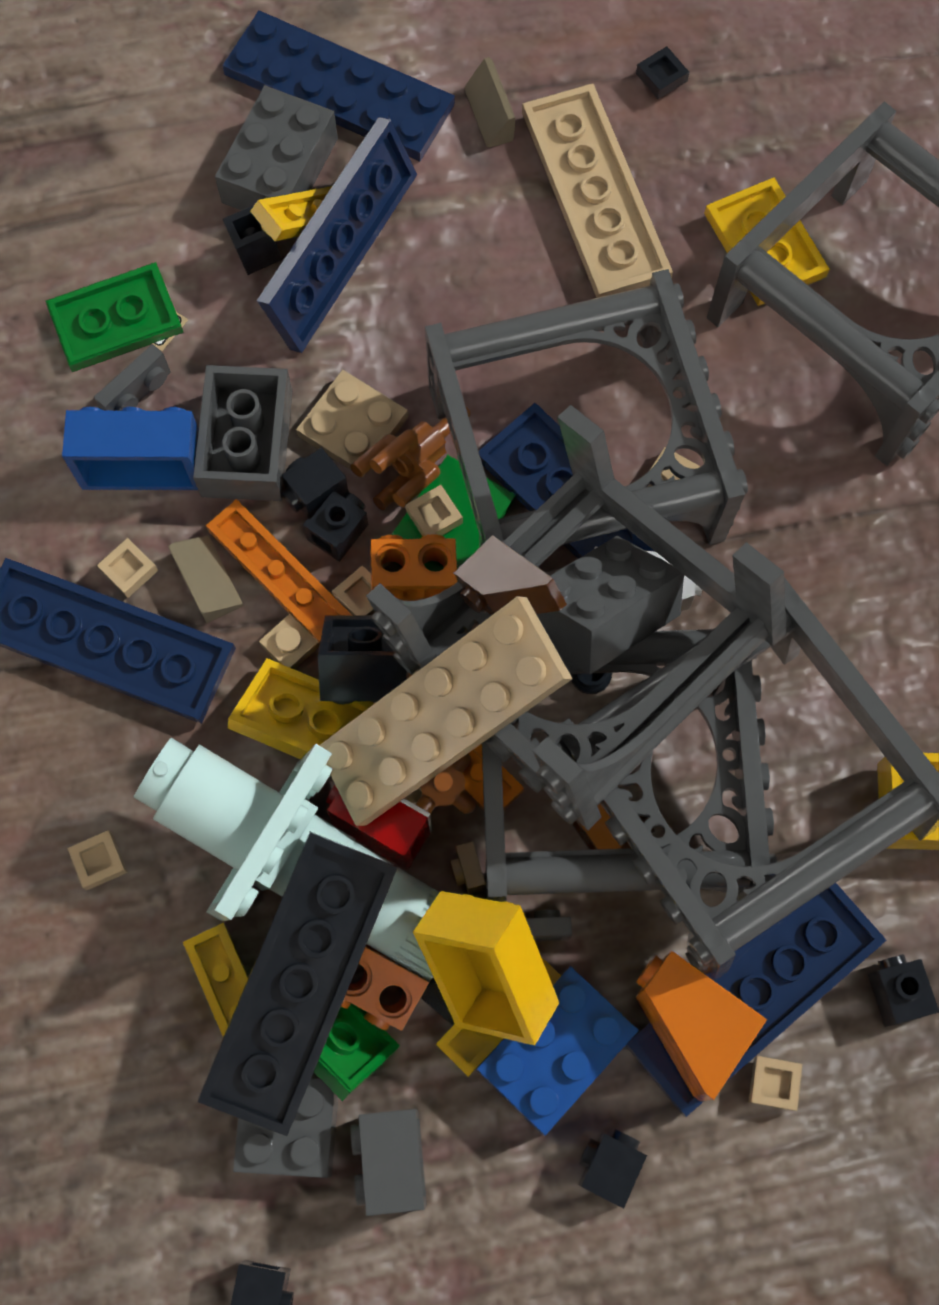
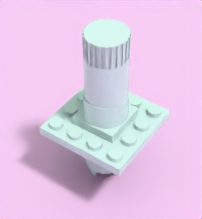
M170 738L134 794L135 799L157 811L153 820L233 867L206 911L220 921L232 920L233 917L238 916L244 917L259 892L252 888V885L262 891L270 889L283 896L309 831L390 863L357 843L352 836L315 815L318 807L307 800L321 790L333 770L326 765L332 753L318 744H315L296 764L280 792H277L200 744L193 751ZM397 867L398 869L367 941V945L418 976L430 981L434 977L413 931L440 892Z

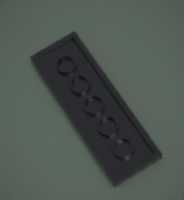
M309 831L199 1094L198 1103L284 1136L288 1135L398 869L397 866Z

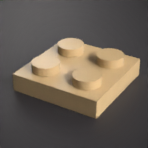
M342 370L296 431L298 437L317 449L322 447L328 456L351 470L350 465L385 435L392 434L395 436L407 420L408 410Z

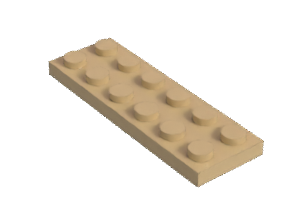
M594 84L522 103L523 117L596 298L650 286L653 272L669 269L672 278V268Z
M515 597L319 745L332 753L326 765L333 769L330 775L355 825L363 826L372 822L437 774L572 680V677L527 597Z

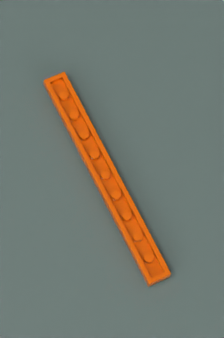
M237 499L206 525L208 532L319 644L325 615L353 616ZM480 744L469 752L471 763L463 772L465 778L464 791L473 797L476 804L484 811L482 745ZM502 766L503 809L505 810L524 792V787Z

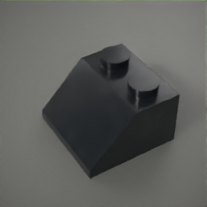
M325 615L318 652L320 701H332L336 704H350L354 701L378 702L409 678V673L394 658L393 655L396 652L382 638L384 633L372 621L371 616Z

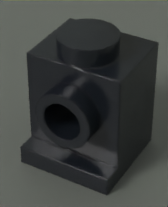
M333 490L310 520L307 519L303 524L307 540L340 562L369 525L367 512L364 511L365 504L350 492H346L344 496H341ZM337 514L344 517L341 521H332Z

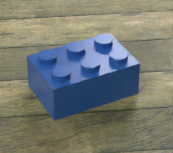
M97 407L66 410L62 457L82 490H198L193 476L199 428L192 411H186L179 407H167L163 411H145L138 407H125L121 411L102 410Z
M571 966L553 985L559 1005L536 1045L504 1039L477 1068V1072L543 1136L547 1135L639 1031Z

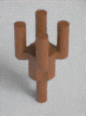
M466 407L468 417H470V410ZM446 416L434 427H431L427 422L421 421L412 430H406L398 437L392 434L385 435L350 465L352 472L358 477H362L370 469L381 474L391 464L400 474L373 498L375 505L379 509L385 510L394 501L400 507L406 506V504L438 478L440 468L435 462L447 453L444 438L450 434Z
M469 753L420 787L422 796L415 805L428 813H431L436 806L446 807L449 805H454L463 814L473 812L476 802L473 797L464 791L465 778L463 772L471 763Z

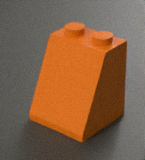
M669 952L663 959L655 955L636 980V983L642 987L636 999L691 1094L700 1102L714 1100L767 1019L675 952Z

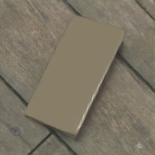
M490 57L483 59L467 82L465 93L487 147L491 148L513 141L515 115L494 62Z
M209 535L178 541L168 545L206 624L244 606Z

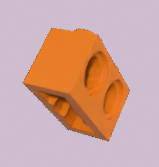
M430 534L423 536L421 539H404L399 535H385L379 539H371V591L380 583L399 600L417 601L432 597L457 583V578L454 575V572L457 570L456 538L445 539L442 535ZM436 561L442 564L444 569L434 572L428 570L424 564ZM387 562H396L402 566V569L397 572H389L382 565Z
M366 944L358 963L364 967V975L360 981L349 985L341 1007L348 1009L352 1003L366 1011L364 1018L373 1025L386 1031L391 1025L402 1031L427 988L429 981ZM396 985L403 989L402 998L398 1003L389 1006L379 1001L380 994L386 987Z

